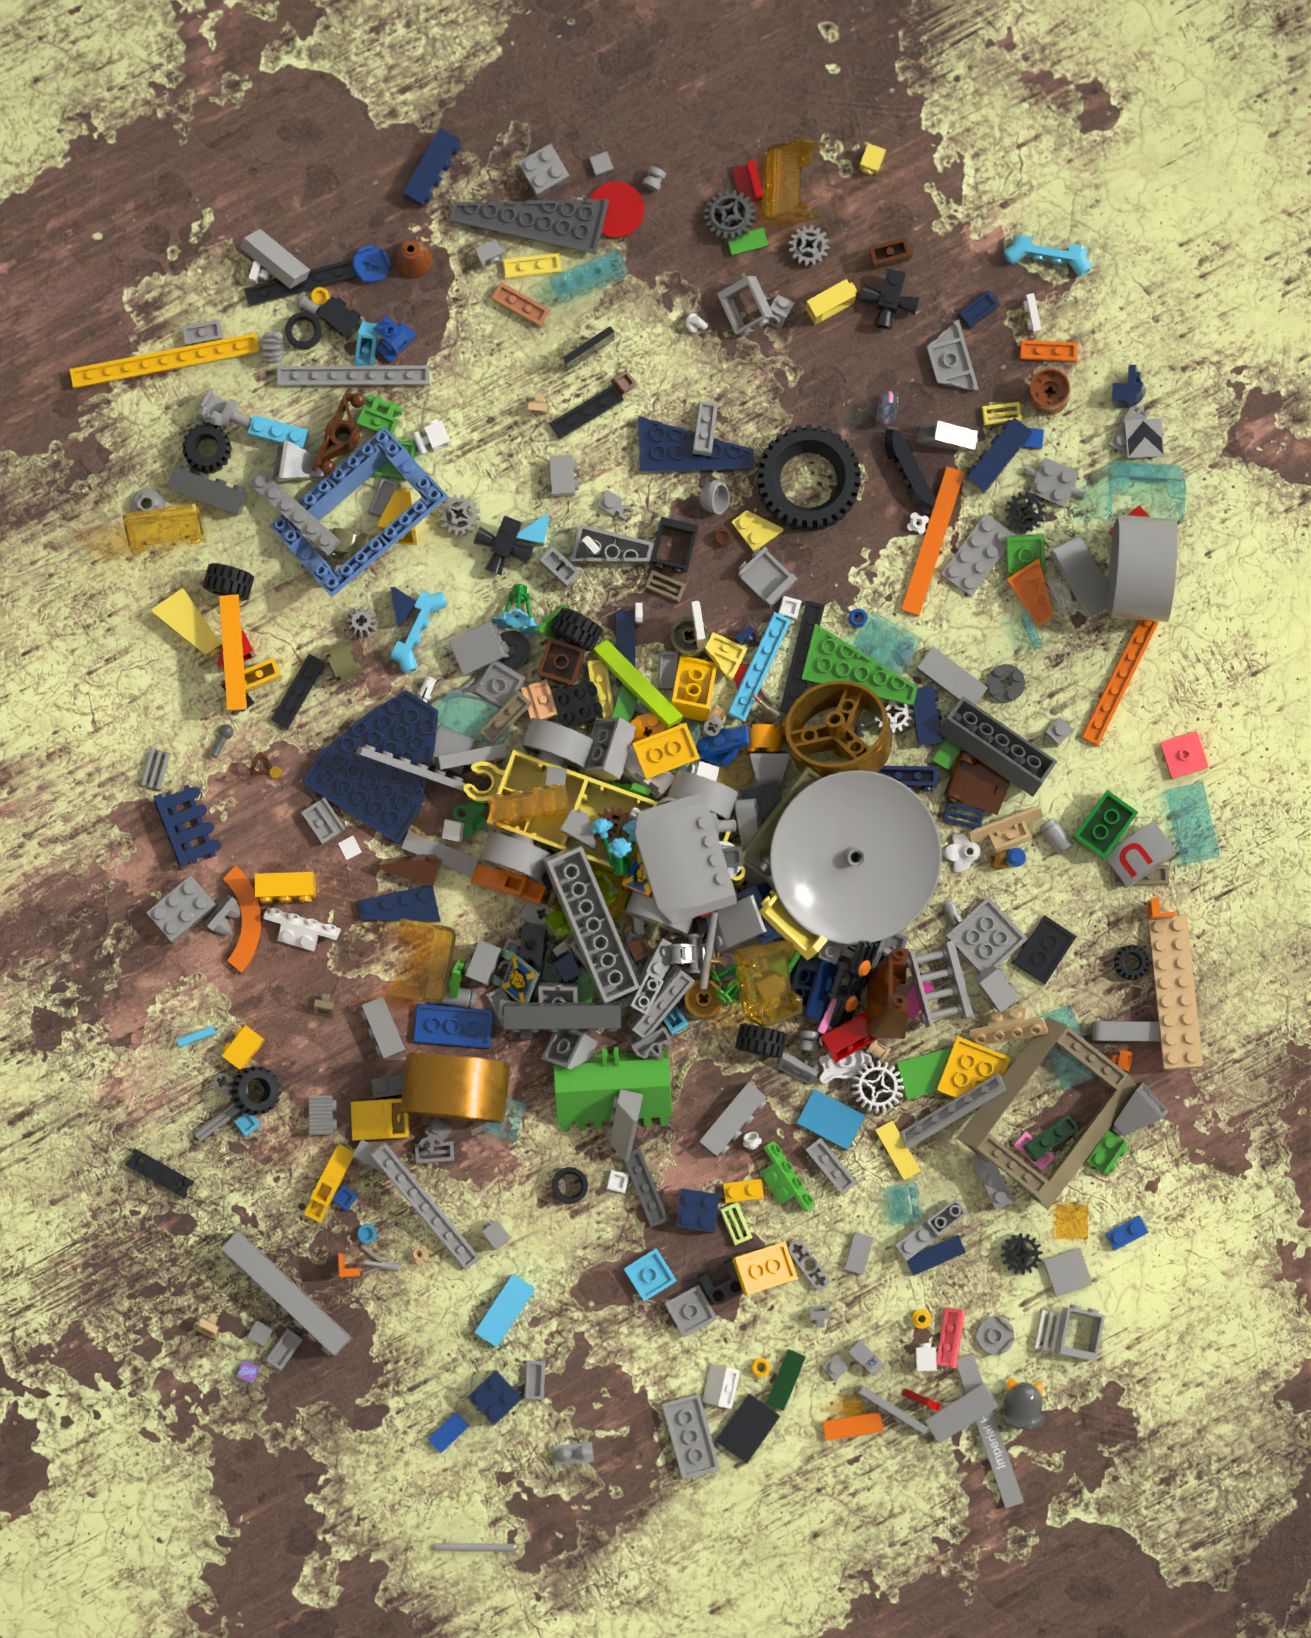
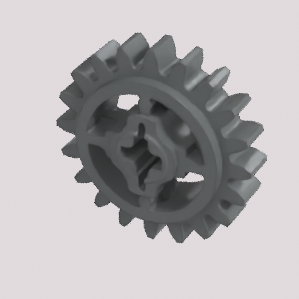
M726 190L725 196L719 192L718 199L713 196V203H707L709 209L704 210L706 214L704 219L707 222L706 227L710 229L712 235L717 233V239L721 238L722 235L725 241H727L728 237L735 241V236L742 239L741 233L748 235L747 228H754L752 223L756 222V209H754V203H750L749 196L744 199L743 192L739 196H737L736 190L733 191L732 195ZM740 207L745 211L744 218L739 214ZM716 214H719L722 218L721 224L716 221Z

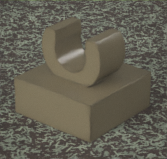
M323 993L322 1000L315 999L314 1014L333 1017L334 1003L330 1002L331 994Z

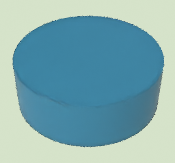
M364 1224L358 1229L357 1236L363 1243H372L377 1237V1230L370 1224Z

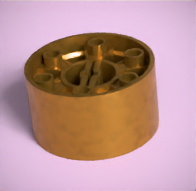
M407 1053L400 1112L447 1119L504 1123L511 1064L462 1056Z

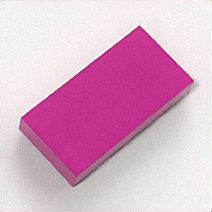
M923 982L925 994L931 993L934 987ZM913 984L905 997L908 1001V1017L912 1020L916 1018L921 1010Z

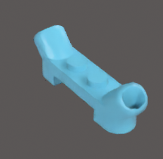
M1014 235L1012 245L1005 249L1003 253L1009 264H1015L1023 257L1030 256L1036 261L1047 259L1051 260V263L1054 264L1069 263L1077 276H1083L1091 270V264L1086 259L1088 249L1074 244H1070L1068 251L1031 245L1032 237Z
M422 591L414 607L420 613L405 644L397 641L390 657L391 660L399 663L403 673H410L418 667L412 650L414 646L418 647L422 636H420L422 629L426 630L428 627L430 613L446 608L447 602L442 592L431 595Z

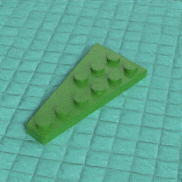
M815 623L802 680L818 684L831 681H851L869 688L879 698L914 706L918 686Z

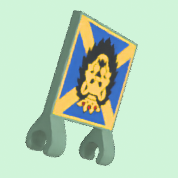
M502 948L500 955L510 960L505 977L502 974H498V976L493 974L491 982L501 987L518 1003H527L531 998L539 973L516 955L513 948H508V950Z

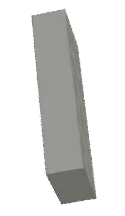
M261 229L244 237L240 248L290 289L307 279L310 269Z
M934 646L917 667L919 672L958 701L963 696L976 705L988 690L987 686Z
M498 744L436 756L434 761L436 769L441 770L508 757L506 744Z
M983 1383L926 1419L925 1422L940 1444L996 1409L999 1405L987 1385Z

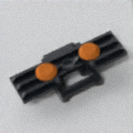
M859 941L850 964L838 962V970L831 989L826 994L831 998L837 999L829 1026H841L844 1022L852 1020L871 973V965L878 948L877 941L872 943L870 941ZM844 973L850 975L848 985H840Z

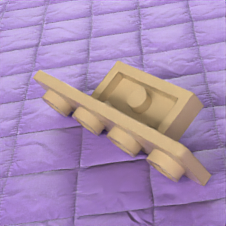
M1040 806L1030 807L1023 812L1011 814L1002 820L993 821L989 825L977 827L968 833L970 842L978 843L990 838L995 852L998 853L1030 841L1032 837L1026 824L1042 819V809Z
M1020 1008L989 1014L988 1026L970 1029L969 1034L973 1043L985 1045L1048 1034V1028L1043 1017L1028 1019L1029 1013L1027 1008Z

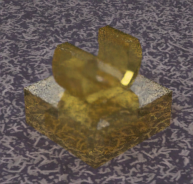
M857 1392L854 1393V1399H848L847 1394L844 1395L842 1403L845 1417L864 1414L862 1398H859Z

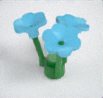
M515 584L512 587V592L509 593L505 611L502 612L501 617L493 616L492 622L498 624L501 628L513 629V627L520 628L523 626L521 633L532 635L537 633L534 631V628L539 627L541 624H535L534 618H532L530 594L527 593V586ZM513 600L516 603V609L513 612H509ZM526 602L527 613H522L520 610V605Z

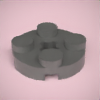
M1003 664L996 666L989 673L986 685L993 699L1001 703H1009L1021 696L1025 688V679L1022 671L1017 667ZM1005 678L1009 679L1011 686H1007L1006 689L1000 683Z

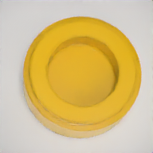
M317 287L311 292V301L321 307L330 299L329 292L325 288Z

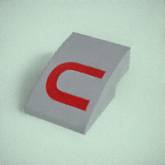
M1152 821L1116 847L1105 859L1124 885L1129 888L1157 870L1161 864L1174 857L1176 849L1155 821Z

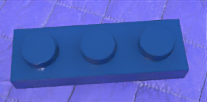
M744 725L718 733L715 736L695 740V747L700 757L699 760L750 745L749 728Z

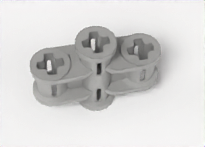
M688 934L689 944H670L669 946L672 948L670 964L690 963L688 974L702 973L706 944H702L704 934ZM715 945L713 946L711 964L722 963L720 953H718Z

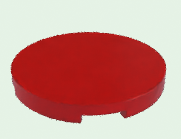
M609 182L597 188L590 197L592 200L609 199V206L601 235L614 239L624 238L641 225L644 218V202L639 192L631 185L623 182Z

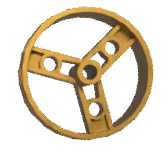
M831 681L817 685L806 691L795 701L786 718L785 731L788 748L800 773H802L806 766L823 778L844 771L863 770L878 773L889 758L892 748V733L887 711L880 698L864 685L851 681ZM837 707L836 711L828 713L825 717L826 724L803 728L805 723L814 715L823 710ZM863 709L876 715L882 722L880 735L871 748L854 733ZM833 750L837 757L846 758L849 761L827 764L811 760L805 755Z

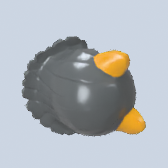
M1010 1378L1007 1383L1008 1393L1005 1398V1410H1000L1003 1420L1010 1427L1019 1430H1034L1041 1427L1046 1419V1415L1041 1414L1043 1407V1383L1039 1381L1034 1385L1027 1382L1018 1384L1013 1378Z

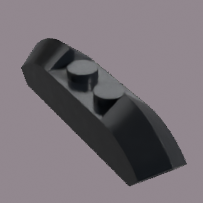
M886 429L884 439L885 451L889 460L896 459L894 464L898 472L902 471L905 477L903 482L906 488L911 489L906 495L917 508L931 514L935 497L902 432L895 429Z

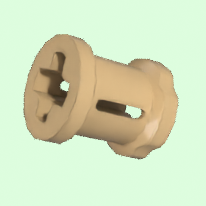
M875 1040L871 1043L866 1053H871L882 1063L891 1048H886L878 1043V1040Z

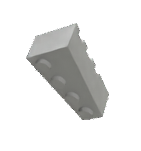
M580 524L571 562H650L655 543ZM586 536H589L600 548L601 551L597 555L582 541Z

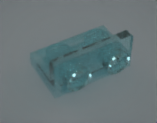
M916 1183L888 1186L887 1191L892 1224L897 1225L921 1221L922 1209L918 1202L919 1190Z

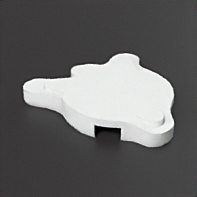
M820 1037L819 1043H820V1045L823 1047L822 1041H821V1037ZM862 1049L837 1063H834L828 1054L821 1056L819 1063L823 1067V1072L819 1080L822 1084H827L835 1078L851 1079L858 1075V1069L863 1070L862 1066L864 1064L869 1066L872 1057Z

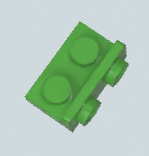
M1107 1130L1086 1162L1104 1175L1108 1172L1112 1173L1118 1165L1115 1162L1119 1156L1123 1157L1127 1152L1128 1147L1126 1145L1128 1142Z

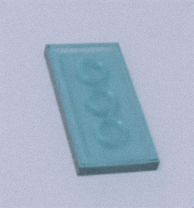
M1199 782L1165 790L1182 865L1220 857L1204 783Z
M1071 1005L1040 1016L1044 1018V1021L1047 1017H1050L1068 1026L1084 1039ZM1056 1045L1049 1051L1048 1055L1063 1090L1098 1077L1071 1055H1064L1057 1049Z

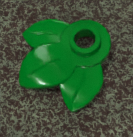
M472 801L468 805L460 804L454 808L452 813L454 820L464 823L463 837L471 839L473 830L488 828L487 820L481 814L486 807L484 804ZM465 811V817H459V812Z

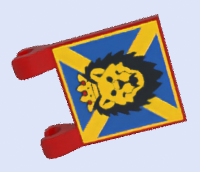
M637 850L629 867V872L625 875L621 885L651 898V888L639 850Z

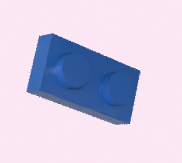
M1137 1216L1105 1233L1115 1251L1147 1234L1148 1231L1140 1216Z

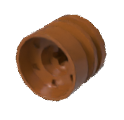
M1054 368L1039 371L1033 377L1030 384V401L1033 408L1045 415H1055L1067 406L1070 396V382L1067 376ZM1048 391H1052L1051 397H1047Z

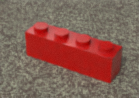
M867 1011L860 1013L848 1022H844L838 1028L828 1031L821 1037L823 1048L834 1063L879 1039L867 1033Z

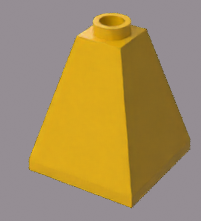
M400 488L398 491H394L377 524L378 534L412 506L409 490ZM416 526L396 543L417 545Z

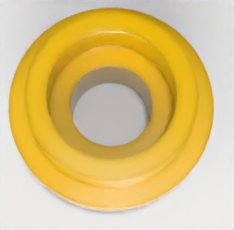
M919 1309L913 1313L912 1322L915 1327L924 1329L930 1325L931 1315L928 1311ZM920 1315L925 1316L923 1323L918 1321Z
M757 1358L751 1364V1371L757 1377H765L770 1371V1364L764 1358ZM758 1364L764 1365L763 1371L757 1370Z

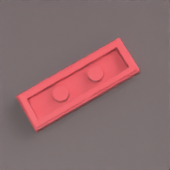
M945 1307L936 1365L956 1368L965 1310Z

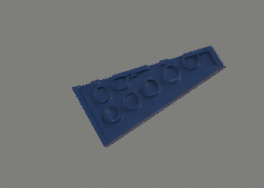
M638 416L640 473L754 470L753 449L714 438L711 456L692 454L695 432Z

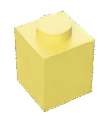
M868 143L859 169L867 175H877L886 150Z

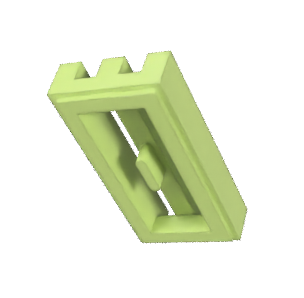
M738 1202L720 1209L734 1245L752 1238ZM732 1208H736L737 1213L746 1231V1237H744L741 1232V1229L738 1225ZM725 1211H729V1214L740 1237L739 1240H737L734 1235V1232L731 1228Z

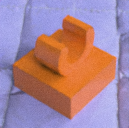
M1121 1050L1120 1056L1111 1054L1110 1060L1114 1064H1118V1067L1123 1071L1129 1072L1133 1053Z

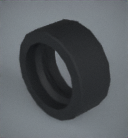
M298 312L292 315L287 320L285 326V334L289 343L297 349L308 350L315 347L320 341L322 335L320 323L310 313ZM300 320L309 321L314 326V335L306 342L296 340L292 334L293 326Z
M566 1167L559 1170L553 1177L552 1191L559 1201L566 1204H574L585 1197L588 1191V1181L579 1169ZM573 1174L580 1179L581 1190L576 1196L566 1197L560 1192L558 1185L564 1175Z

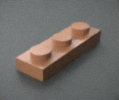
M500 282L491 298L493 301L540 327L550 312V309L502 282Z

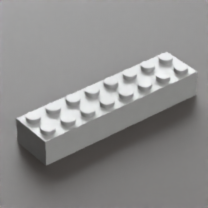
M576 844L542 859L600 1001L607 1003L640 988L583 847Z
M237 1231L221 1248L224 1251L222 1255L230 1262L235 1261L238 1264L236 1268L244 1276H247V1274L251 1276V1282L258 1289L263 1288L266 1291L264 1295L270 1301H277L280 1304L279 1309L285 1315L289 1316L291 1314L295 1318L293 1322L300 1329L305 1328L309 1332L307 1336L314 1342L319 1341L323 1345L321 1349L327 1355L331 1356L333 1354L337 1356L353 1339L241 1232Z

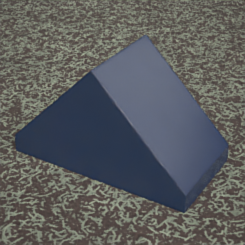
M390 587L397 625L402 627L415 609L416 601L397 588Z

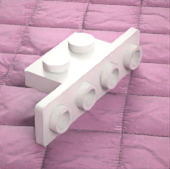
M267 908L263 919L281 924L277 941L311 951L316 949L319 935L337 940L341 929L335 925L323 924L315 919H306L295 913L282 912L278 908Z

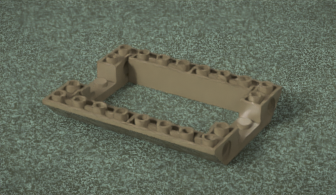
M1047 1017L1045 1023L1048 1028V1034L1033 1036L1003 1075L1002 1080L1007 1090L981 1105L957 1139L986 1162L991 1161L1019 1183L1017 1187L1045 1209L1049 1210L1124 1109L1138 1087L1125 1071L1072 1029ZM1056 1045L1059 1051L1066 1056L1071 1055L1098 1076L1096 1079L1105 1087L1108 1086L1113 1091L1046 1179L992 1137L989 1132L1052 1047Z

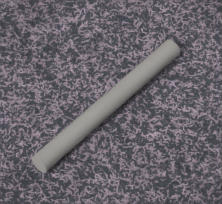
M710 912L700 981L701 989H707L718 918L717 912Z
M436 1543V1551L514 1552V1544Z

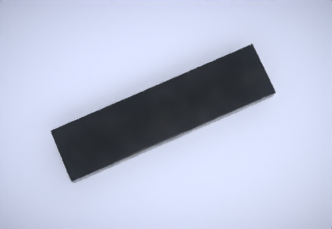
M614 385L549 424L558 439L561 440L624 402V399Z
M308 654L273 715L272 721L286 729L290 728L326 665L325 662Z

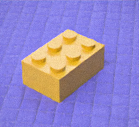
M313 872L255 874V897L264 904L273 903V900H279L281 903H292V899H299L300 902H312V899H316V876Z

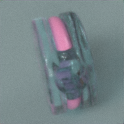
M884 389L881 391L876 408V424L893 426L898 409V392Z

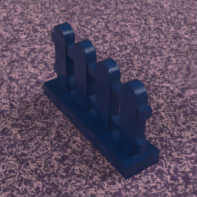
M186 785L184 790L171 795L169 791L165 793L166 797L162 798L161 794L153 797V802L180 870L188 868V862L192 861L193 864L198 863L197 859L209 854L211 858L216 856L215 852L220 850L221 843L218 840L210 841L208 835L213 832L214 825L211 822L203 823L201 818L206 815L207 807L203 804L196 805L194 800L200 795L199 788H189V785ZM188 801L190 802L192 808L181 812L177 811L176 806ZM171 808L173 815L169 816L167 809ZM194 819L197 820L198 826L187 830L184 829V823ZM178 826L180 832L176 833L174 827ZM201 837L204 838V844L192 848L190 841ZM184 843L187 848L185 851H183L181 846Z

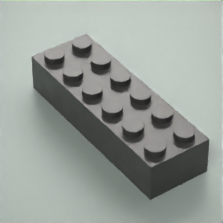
M963 696L938 731L1032 797L1058 762Z

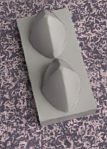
M228 894L204 921V924L212 931L214 930L223 935H231V927L225 916L241 918L238 901Z
M592 1442L553 1446L555 1465L594 1462Z

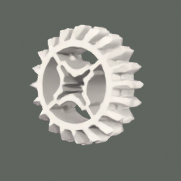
M871 1061L869 1062V1069L864 1064L862 1066L864 1072L859 1069L857 1070L860 1078L857 1076L853 1077V1080L858 1081V1084H852V1087L857 1088L858 1091H854L852 1094H859L860 1097L855 1101L859 1102L862 1099L864 1101L861 1104L862 1108L866 1104L869 1105L867 1111L870 1112L873 1106L875 1107V1113L879 1112V1107H882V1111L886 1112L885 1105L892 1109V1101L896 1104L899 1103L895 1096L902 1097L903 1095L897 1092L904 1089V1086H898V1083L903 1082V1079H896L900 1072L897 1071L893 1074L894 1066H891L889 1070L887 1069L888 1062H885L884 1066L880 1067L881 1062L877 1061V1066L874 1067ZM880 1071L876 1080L864 1079L868 1073ZM885 1074L889 1075L892 1079L894 1089L884 1084ZM881 1077L880 1086L883 1087V1090L879 1089V1092L874 1096L875 1087L871 1084H876ZM862 1084L871 1089L870 1100L863 1094ZM880 1093H886L891 1095V1097L884 1102H875Z

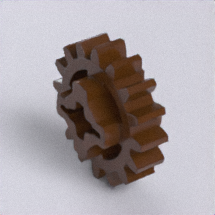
M614 807L611 808V812H608L605 808V814L598 813L597 815L599 818H606L607 821H611L614 824L617 836L610 829L607 833L608 836L619 839L621 838L620 835L623 827L629 821H632V818L627 819L629 814L627 812L622 814L621 808L617 812H615ZM612 816L620 817L623 820L617 821L613 819ZM625 831L622 838L629 842L627 838L630 834ZM595 833L593 835L594 838H600L598 844L601 845L604 842L600 834Z

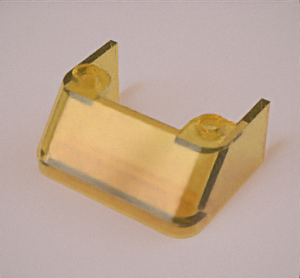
M799 138L770 146L766 150L763 216L766 220L807 222L823 218V214L813 212L808 204L801 203L802 168L807 167L811 163L813 150L824 148L825 143Z
M186 504L123 515L128 547L132 554L144 552V548H147L148 545L186 540L190 541V544H199L202 540L203 543H208L204 514L199 504Z

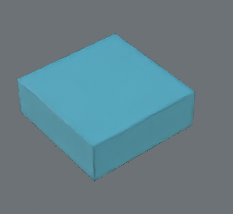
M244 1113L234 1121L245 1137L261 1126L254 1115H248L247 1113Z

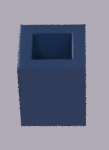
M568 950L551 959L564 983L575 981L578 975L581 974L572 954Z

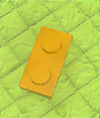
M762 1179L723 1184L725 1203L764 1198Z

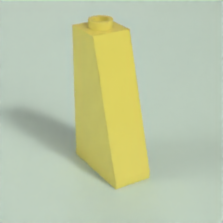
M183 588L151 609L155 616L206 657L210 655L214 657L221 652L223 645Z

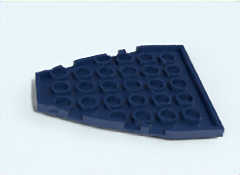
M407 690L401 692L396 697L391 698L386 703L367 713L351 726L349 730L324 748L302 783L397 844H400L420 812L428 779L355 753L358 746L364 747L366 744L375 747V752L381 754L382 751L392 753V758L399 760L400 757L411 760L410 764L417 766L418 763L426 765L430 771L435 753L439 710Z

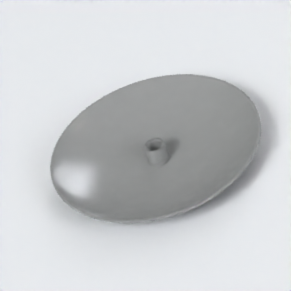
M863 770L844 771L828 775L802 790L790 802L779 819L770 851V866L774 886L786 910L800 925L819 937L822 935L829 941L843 944H858L859 941H870L872 943L883 940L898 933L912 923L930 901L938 883L942 863L941 840L938 828L924 802L910 788L896 779L884 774ZM858 852V859L852 862L851 854Z

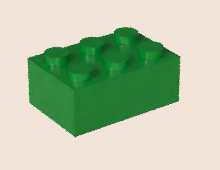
M1106 790L1072 839L1103 861L1138 814V811Z

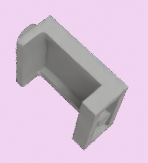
M764 547L762 550L758 548L752 554L753 559L749 563L745 561L738 568L740 571L738 577L771 608L797 582L798 578L793 573L790 574Z
M487 622L449 640L464 676H470L476 673L475 671L491 663L509 657L507 653L509 649L505 641H502L500 637L501 630L498 624Z

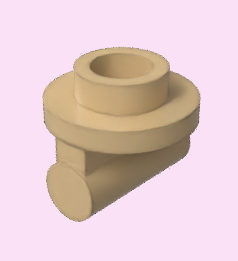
M717 705L714 706L707 718L711 715L720 717L723 724L727 718L726 711Z

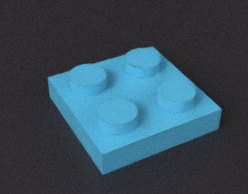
M657 1248L624 1268L644 1302L677 1281Z

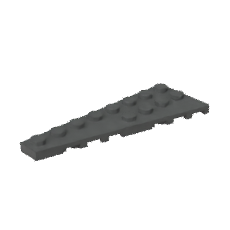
M609 199L454 202L449 221L597 255Z

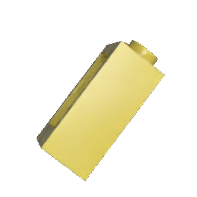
M845 279L807 300L806 311L814 325L853 305L857 290L852 282L849 283Z

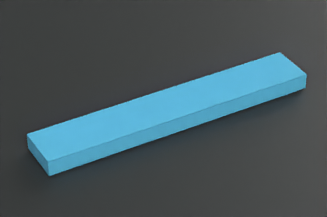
M776 612L773 613L727 715L743 723L745 722L755 701L752 694H758L791 619Z

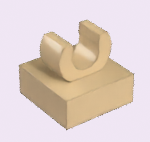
M535 394V402H528V413L547 415L548 404L543 403V395Z
M211 1314L207 1321L201 1319L197 1331L215 1339L219 1329L215 1325L218 1317Z

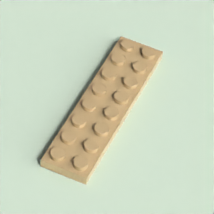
M1187 916L1148 919L1163 1069L1202 1068L1203 1061Z

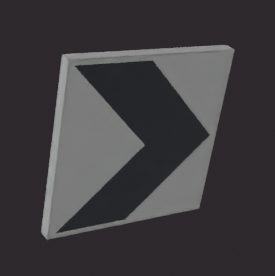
M1161 418L1124 420L1127 458L1164 456Z

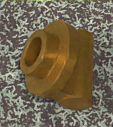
M1004 850L996 856H991L989 858L991 867L996 870L1006 869L1007 863L1004 861V858L1008 852Z

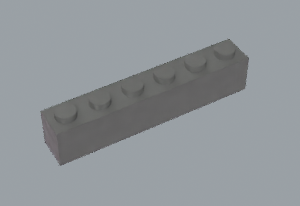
M527 1002L504 1004V1029H509V1032H520V1029H528V1032H539L540 1029H547L548 1032H558L559 1029H567L568 1032H577L578 1029L595 1032L598 1029H606V1031L613 1032L617 1031V1028H621V1002Z

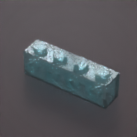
M616 249L550 278L549 283L558 303H568L574 299V296L579 294L584 296L590 293V289L605 287L613 279L615 281L626 277L625 274L628 273V269L619 249Z

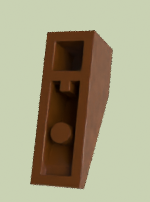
M432 854L387 858L381 860L378 869L433 886L442 860Z

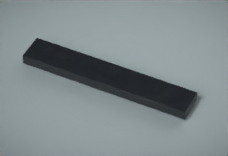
M353 259L310 270L307 279L291 289L279 279L244 288L249 308L309 292L317 287L323 288L356 279L357 276L353 272L352 267Z
M806 600L780 712L789 713L795 701L804 693L806 680H802V675L815 623L819 626L821 624L824 604Z

